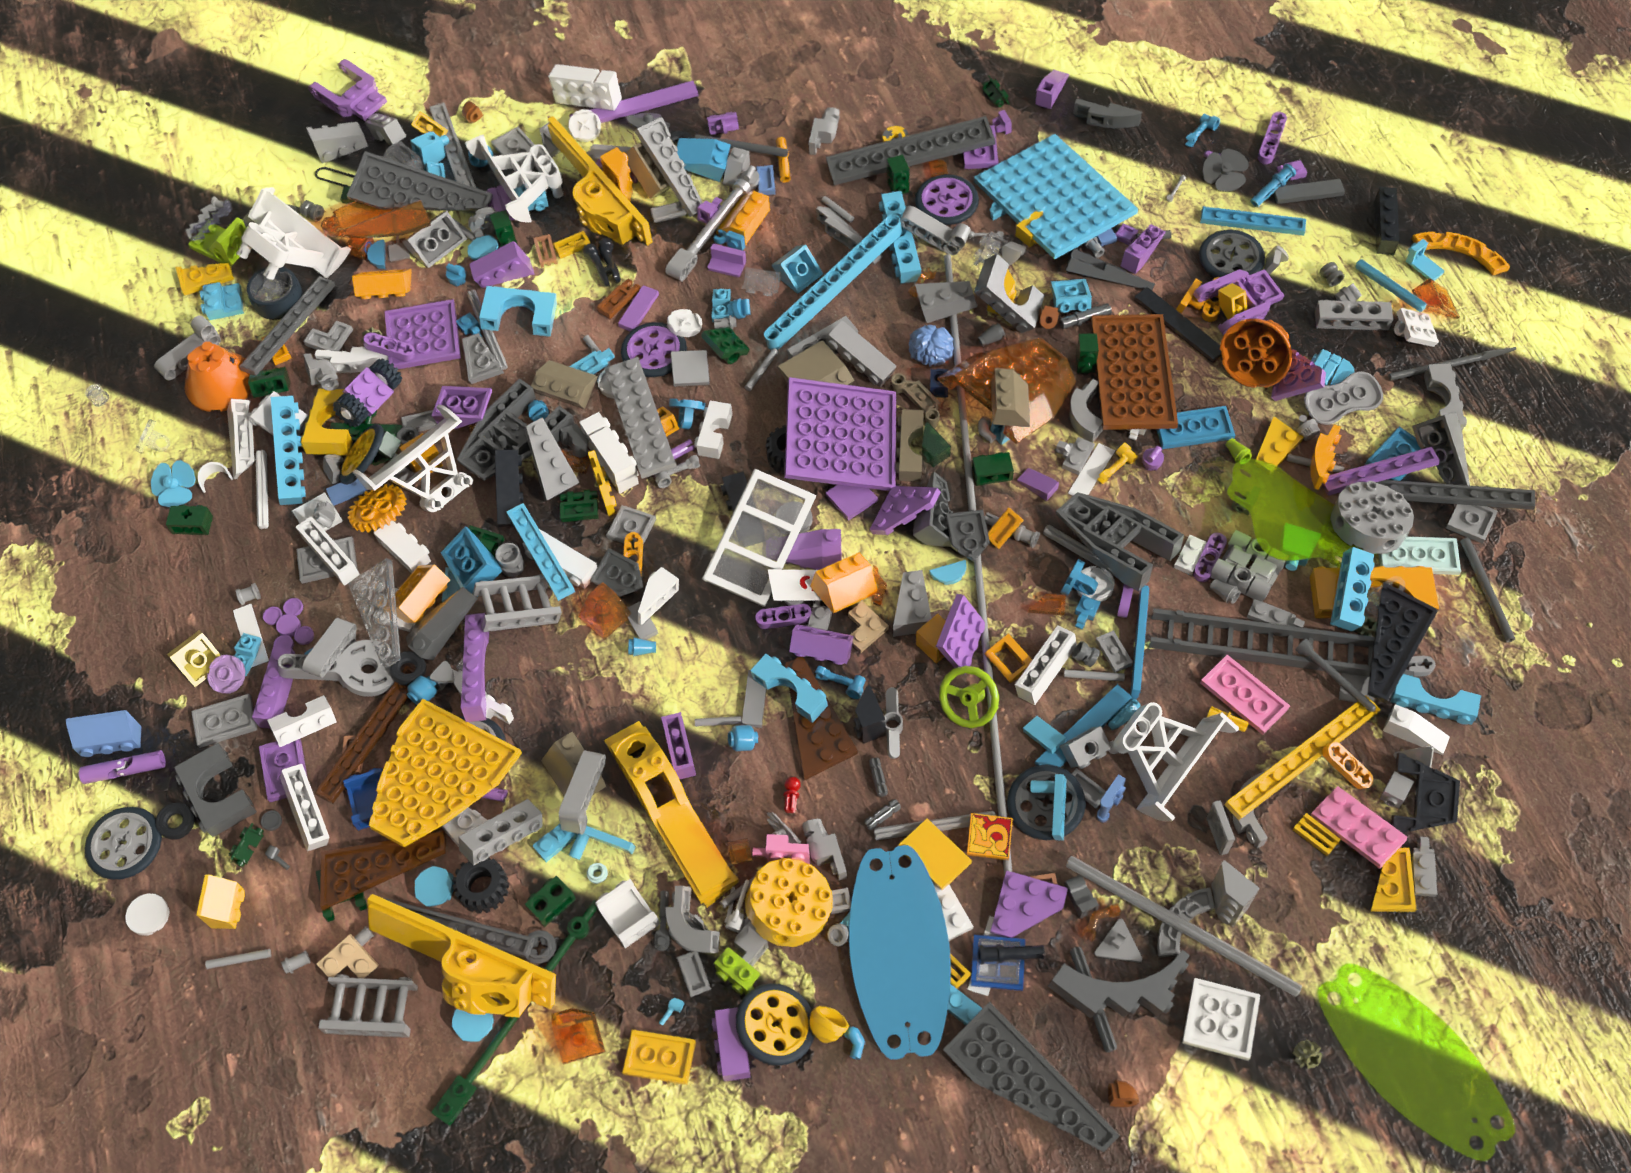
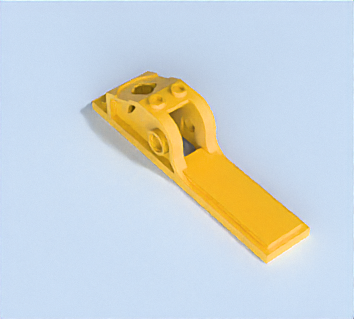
M554 116L548 118L549 124L547 126L552 142L584 177L573 188V196L577 204L576 210L581 224L584 227L587 226L590 231L599 235L603 234L622 245L635 236L647 246L651 244L652 237L648 221Z
M640 721L605 739V744L699 902L702 904L705 900L724 889L737 883L735 876L692 808L675 770L648 729L643 727ZM640 748H645L640 757L633 758L629 756ZM658 774L668 783L675 798L657 808L645 784L646 781Z
M374 894L367 899L368 925L371 931L442 962V974L444 976L442 995L447 1003L458 1010L478 1015L489 1013L503 1014L507 1017H520L531 1001L548 1009H551L555 1004L556 974ZM466 958L473 959L474 961L469 963L466 961ZM491 997L499 1000L502 1004L494 1001Z

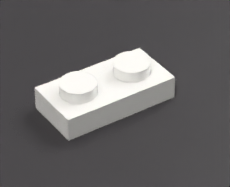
M1189 535L1174 568L1192 575L1207 542Z

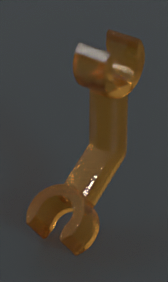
M927 267L915 284H923L928 278L934 279L937 271L931 272L929 271L930 267ZM915 284L908 291L910 296L914 298L918 296Z
M873 565L875 582L879 586L874 595L873 604L881 606L887 584L878 574V568Z
M1119 904L1094 911L1088 926L1082 930V938L1087 931H1090L1093 934L1091 942L1094 941L1096 937L1095 929L1099 919L1120 916Z

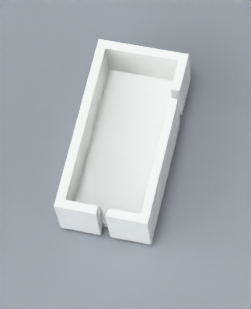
M556 64L549 75L555 103L615 111L622 99L616 72L602 70L600 73L598 69Z
M598 412L580 421L582 432L588 439L589 449L591 451L595 450L601 467L604 466L607 476L619 494L639 484L637 478L639 473L635 467L637 466L633 456H628V450L624 443L620 444L618 441L619 437L616 431H611L607 418H603Z

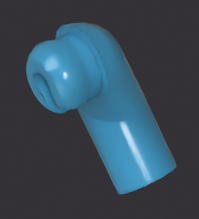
M854 1026L848 1027L844 1036L850 1039L853 1044L850 1057L860 1060L865 1040L858 1028Z

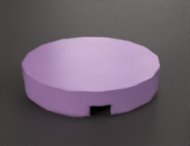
M221 655L215 658L209 666V673H207L208 683L211 688L223 694L237 691L245 679L244 664L239 658L232 655Z

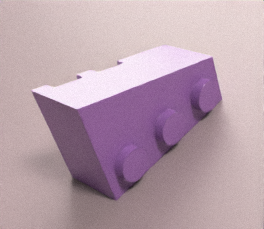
M514 241L470 263L473 279L481 288L534 275L530 258Z

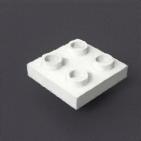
M1400 308L1396 312L1399 319L1394 328L1396 335L1405 337L1406 341L1432 347L1439 343L1429 314Z

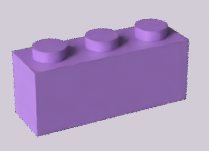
M797 624L792 631L789 652L795 653L796 656L800 657L811 656L819 661L826 659L839 665L847 664L851 655L853 636Z
M681 712L661 717L673 769L679 780L696 776Z
M738 1007L715 1011L716 1018H712L713 1031L718 1033V1039L714 1040L715 1051L720 1053L721 1061L717 1062L718 1075H722L724 1081L750 1078L748 1053L739 1040L736 1030Z

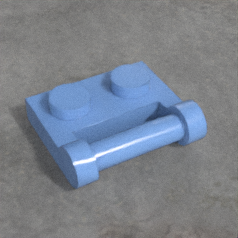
M1119 774L1100 801L1101 808L1097 812V820L1100 822L1108 821L1110 809L1114 804L1117 806L1123 798L1122 794L1126 789L1124 787L1126 779Z

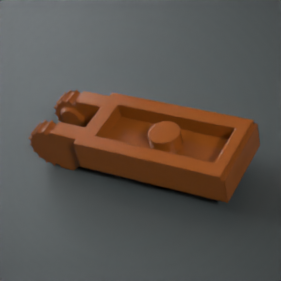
M627 279L596 307L597 311L611 319L638 294L641 289L640 285L635 284L631 288L633 281Z

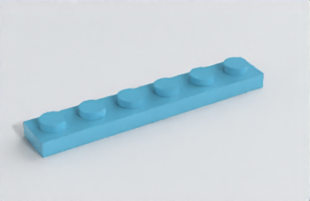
M524 503L506 511L557 600L559 601L574 593V587Z

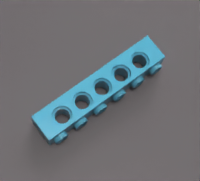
M902 192L881 194L879 209L880 212H883L882 221L889 215H897L901 218L906 208ZM902 227V234L889 246V250H893L891 256L893 264H896V277H899L901 284L921 281V266L913 235Z
M293 396L271 397L279 504H303L302 497H306L305 486H301V480H304V470L300 469L299 463H303L302 452H298V447L301 446V435L297 436V430H300V422L295 417V413H299L298 402H294ZM283 415H289V416H290V417L287 418V419L281 418ZM286 431L291 432L290 435H283ZM286 448L293 449L291 452L284 451ZM287 465L294 466L292 469H286L285 467ZM288 482L296 483L294 486H287Z

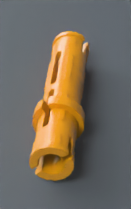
M784 137L777 138V147L787 149L786 139ZM776 156L779 163L780 181L787 183L791 180L788 156Z

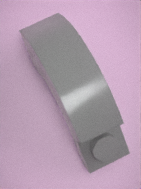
M1094 379L1089 384H1085L1082 390L1079 388L1075 389L1069 411L1070 422L1074 430L1083 439L1092 443L1103 429L1102 420L1094 416L1087 408L1088 403L1098 391L1099 382Z
M1264 771L1251 777L1241 787L1240 791L1261 776ZM1254 809L1241 820H1238L1233 815V822L1238 834L1246 831L1250 843H1254L1256 848L1265 844L1268 837L1255 818Z
M675 886V891L672 894L674 907H666V919L671 933L680 944L690 950L718 953L720 932L701 930L695 926L690 917L691 887Z

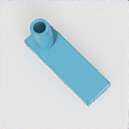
M1055 774V781L1031 780V793H1054L1052 836L1055 840L1064 841L1067 782L1064 774Z
M586 826L583 835L577 834L568 856L580 860L589 838L633 854L636 846L629 841Z

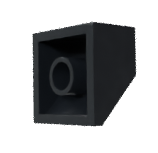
M870 685L866 686L855 709V718L853 719L855 725L853 727L857 738L861 737L863 744L886 736L885 717Z

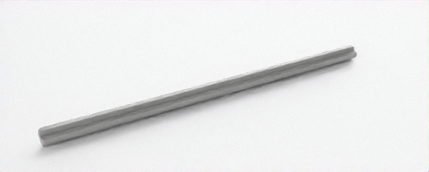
M1074 856L1068 859L1066 866L1293 996L1299 995L1302 989L1299 983Z

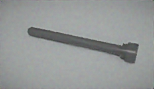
M1304 639L1295 650L1300 655L1308 656L1368 711H1375V705L1313 650L1314 648L1309 640Z

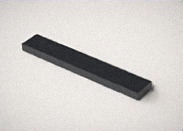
M1146 287L1135 296L1134 300L1151 314H1163L1164 324L1210 362L1213 363L1222 355L1220 345L1150 288Z

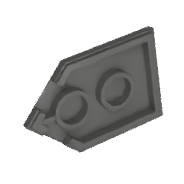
M983 510L946 514L952 548L974 562L990 543Z
M608 548L590 580L619 597L643 588L639 564Z

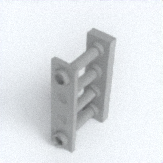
M536 575L533 577L475 583L472 594L474 596H482L487 615H484L481 625L483 632L558 623L562 613L560 606L552 607L550 605L546 592L549 584L544 576ZM538 590L543 608H532L527 591ZM509 593H520L524 606L523 611L513 610ZM501 594L506 613L497 614L494 612L490 595Z
M338 974L336 977H328V982L333 987H336L331 1017H328V1020H320L319 1029L324 1034L410 1037L411 1029L405 1024L403 1017L408 990L417 991L418 986L411 978L400 977L399 980L349 978V976ZM345 988H357L352 1018H349V1021H341L339 1017ZM366 989H378L373 1019L370 1022H362L360 1018ZM387 989L399 990L395 1017L391 1023H383L384 1021L382 1020Z

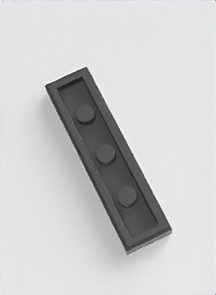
M1341 179L1287 185L1279 187L1273 194L1276 203L1282 204L1344 196L1345 190Z

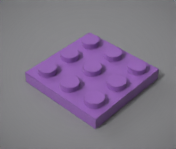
M956 594L936 645L954 668L971 665L974 651L978 647L979 638L985 629L984 620L964 595Z

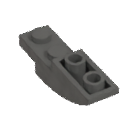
M1076 99L1073 115L1086 118L1087 124L1093 126L1129 128L1140 125L1142 112L1110 103L1109 107Z

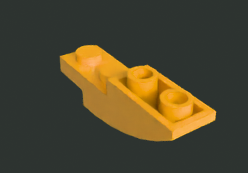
M1335 424L1328 436L1320 433L1311 458V478L1314 488L1319 490L1322 483L1326 484L1330 475L1328 471L1332 472L1336 464L1333 461L1336 454L1334 453L1335 447L1333 445H1338L1342 435H1339L1341 427Z

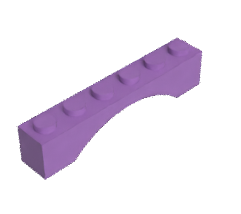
M485 613L465 616L461 710L466 722L486 720L484 664L486 647L489 643V631L483 632L481 626Z

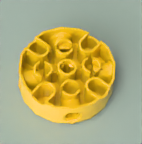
M789 858L769 862L757 871L745 897V912L752 925L756 928V932L763 939L777 946L796 947L814 939L822 931L832 911V892L826 878L814 866L801 860Z

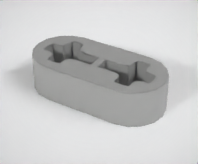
M1413 656L1407 666L1409 667L1407 671H1414V677L1428 676L1435 668V661L1429 656ZM1425 663L1426 666H1429L1428 669L1425 666H1421V664Z

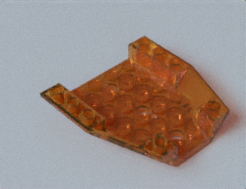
M1042 338L1024 340L975 353L937 379L949 390L957 385L961 386L992 412L991 391L989 390H991L994 369H1013L1017 374H1020V377L1028 384L1030 428L1005 425L1003 434L1015 444H1018L1051 421L1076 384L1068 359Z

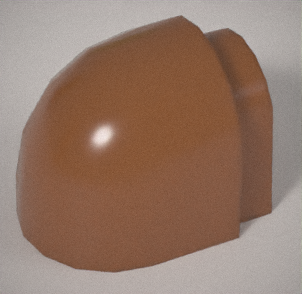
M469 100L462 108L463 117L470 123H475L484 116L479 107Z
M1043 305V309H1040L1039 322L1042 327L1051 329L1057 324L1059 308Z
M1120 1080L1109 1083V1106L1132 1107L1139 1103L1137 1091L1131 1084Z

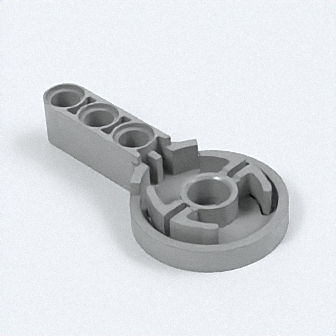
M361 640L349 645L323 678L302 671L304 660L308 655L283 654L278 659V673L283 678L339 681L342 687H346L352 693L360 696L380 695L389 690L395 682L390 674V663L396 654L389 646L376 640ZM289 664L291 667L285 668L283 665ZM369 664L374 666L376 671L367 674L361 670V667Z

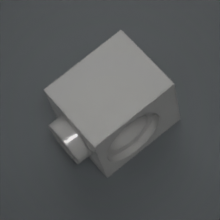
M1394 771L1379 799L1384 801L1386 805L1399 809L1414 781Z

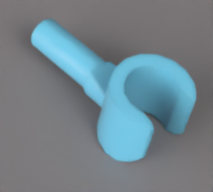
M677 998L671 999L667 1012L659 1023L663 1026L673 1013V1010L681 1012L684 1002Z

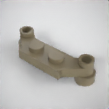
M894 374L891 378L893 391H896V394L904 393L920 410H924L927 427L935 429L940 420L938 409L941 408V403L919 380L916 382L908 381L903 374Z

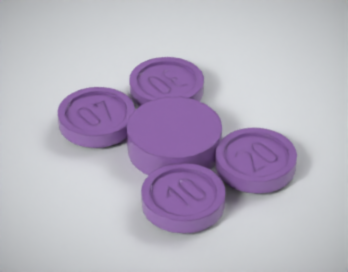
M291 598L285 602L283 606L285 615H283L278 607H270L265 610L263 620L268 625H276V629L281 635L275 639L274 647L292 649L294 642L291 637L293 636L300 645L309 644L313 640V630L308 626L301 627V623L296 617L303 610V604L299 599Z

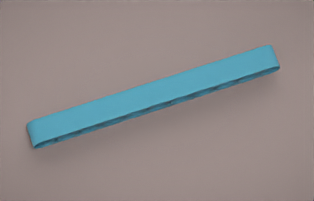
M897 215L886 217L766 329L764 337L767 347L770 350L773 348L780 349L902 234L900 218Z

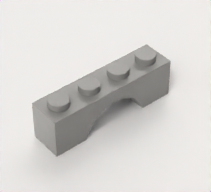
M1429 364L1424 373L1427 390L1440 395L1446 404L1445 408L1439 410L1436 417L1456 412L1463 431L1467 425V418L1463 415V402L1459 399V387L1455 383V371H1452L1451 364Z

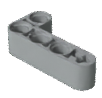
M907 206L900 218L903 228L950 255H956L964 247L971 232L969 226L962 223L957 224L954 229H951L913 206Z
M196 316L191 321L194 334L156 361L155 369L166 380L174 379L187 369V356L195 348L207 341L216 345L220 344L221 338L215 327L203 316Z
M336 618L305 658L302 671L323 678L340 654L349 645L356 642V624Z
M583 751L559 809V821L563 831L584 834L587 826L586 810L605 765L606 758L604 754Z

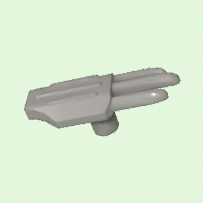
M767 813L770 818L767 821L775 830L772 835H788L789 843L801 844V841L775 813Z

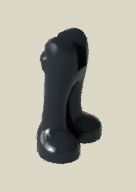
M605 238L598 243V250L606 263V267L603 266L594 244H587L582 248L583 256L593 263L599 279L605 287L610 286L607 277L610 275L613 276L616 284L621 282L619 270L611 255L613 250L611 239Z

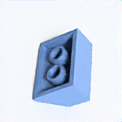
M127 710L66 719L72 747L80 756L91 757L93 754H111L114 751H131L132 749L140 748L141 725Z

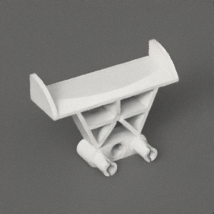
M483 134L465 142L467 149L474 157L488 161L501 186L512 200V202L505 205V208L515 220L532 222L528 207L548 187L552 189L555 198L563 196L561 188L562 178L559 168L543 145L536 144L531 147L530 152L492 156ZM534 166L539 172H532ZM514 169L515 173L505 177L501 170ZM524 184L527 190L518 197L514 189Z
M273 187L262 188L248 215L256 223L250 222L242 236L243 242L237 251V255L247 259L253 248L269 261L263 275H267L266 278L271 280L275 278L278 269L283 267L285 263L313 267L325 278H328L343 263L351 248H341L276 197Z
M439 404L436 408L444 417L441 422L369 478L358 470H354L353 474L367 490H376L389 480L422 497L420 506L423 510L429 512L441 510L440 508H443L446 503L466 487L472 485L473 482L472 478L467 474L457 472L448 437V432L462 421L447 407ZM441 439L443 452L427 464L420 454ZM414 459L422 468L405 482L393 477ZM446 459L448 470L435 468L436 465ZM430 471L449 475L429 491ZM420 478L421 491L411 486ZM444 487L448 490V494L445 497L441 494Z
M1152 702L1136 710L1115 740L1109 742L1112 748L1108 751L1111 754L1118 752L1122 754L1129 753L1148 793L1137 807L1138 811L1157 820L1165 822L1174 820L1175 817L1164 808L1169 798L1218 731L1234 733L1239 730V727L1224 713L1203 718L1198 726L1193 728L1162 717V709L1157 703ZM1136 724L1139 726L1140 732L1136 729ZM1165 728L1170 730V731L1167 733V735H1166V732H1165ZM1152 730L1155 747L1140 746ZM1179 733L1189 736L1177 754L1169 749ZM1143 753H1145V754H1152V755H1151L1150 758L1146 761V758H1145V756H1144ZM1162 758L1169 765L1156 781L1152 770Z

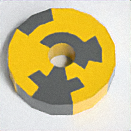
M892 126L883 132L882 139L883 142L909 136V134L903 127Z

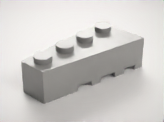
M543 417L527 425L524 430L543 492V498L546 502L577 485L579 481Z

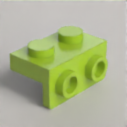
M729 947L714 962L717 971L716 975L724 982L726 980L733 984L732 988L740 995L743 993L746 995L753 989L752 984L760 976V973Z

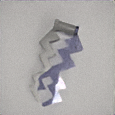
M213 196L211 204L200 209L203 214L198 215L199 222L190 224V228L186 229L188 238L191 241L205 238L204 233L210 232L209 225L220 223L219 217L229 216L232 207L227 199L220 201ZM216 209L219 211V212L211 213L213 219L205 220V219H207V218H210V215H209L208 212H210V211H215ZM196 228H200L197 229L199 235L191 237V233H197Z

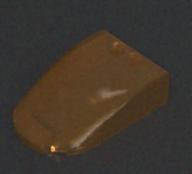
M421 200L395 210L377 209L354 201L333 211L334 215L326 217L321 223V228L326 236L345 238L401 236L432 226L428 212L424 209Z

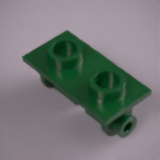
M988 75L990 80L983 82V91L996 107H1002L1005 102L1010 105L1007 100L1009 96L1004 89L1000 90L999 87L1001 85L996 78L992 79Z
M251 823L249 828L245 826L239 836L242 839L238 846L234 845L228 855L231 857L230 863L232 864L233 860H236V865L242 868L244 865H247L254 851L248 849V846L257 848L264 837V830L258 827L256 830L252 829L253 823Z

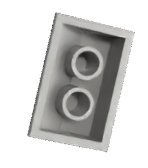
M444 211L402 242L413 257L426 268H429L467 240V238L448 211Z
M1225 860L1221 863L1211 884L1215 913L1218 915V918L1224 924H1229L1233 927L1248 910L1260 889Z

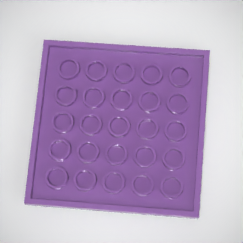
M789 377L784 478L890 491L895 487L896 391Z

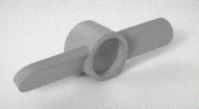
M891 687L886 691V714L884 717L887 734V753L890 758L896 759L900 755L899 734L903 730V718L899 714L898 691ZM890 720H896L900 725L896 728H890L886 723Z

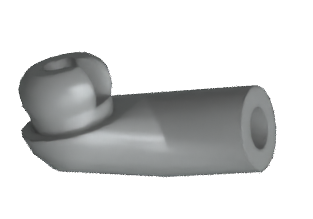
M982 417L978 422V433L992 443L996 439V435L989 431L991 420L988 417Z

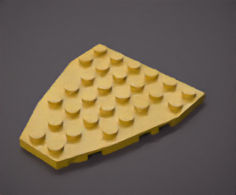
M422 699L398 729L395 745H392L390 750L391 756L389 761H386L377 785V798L373 804V815L369 822L370 829L402 847L413 843L449 822L499 785L522 754L521 750Z

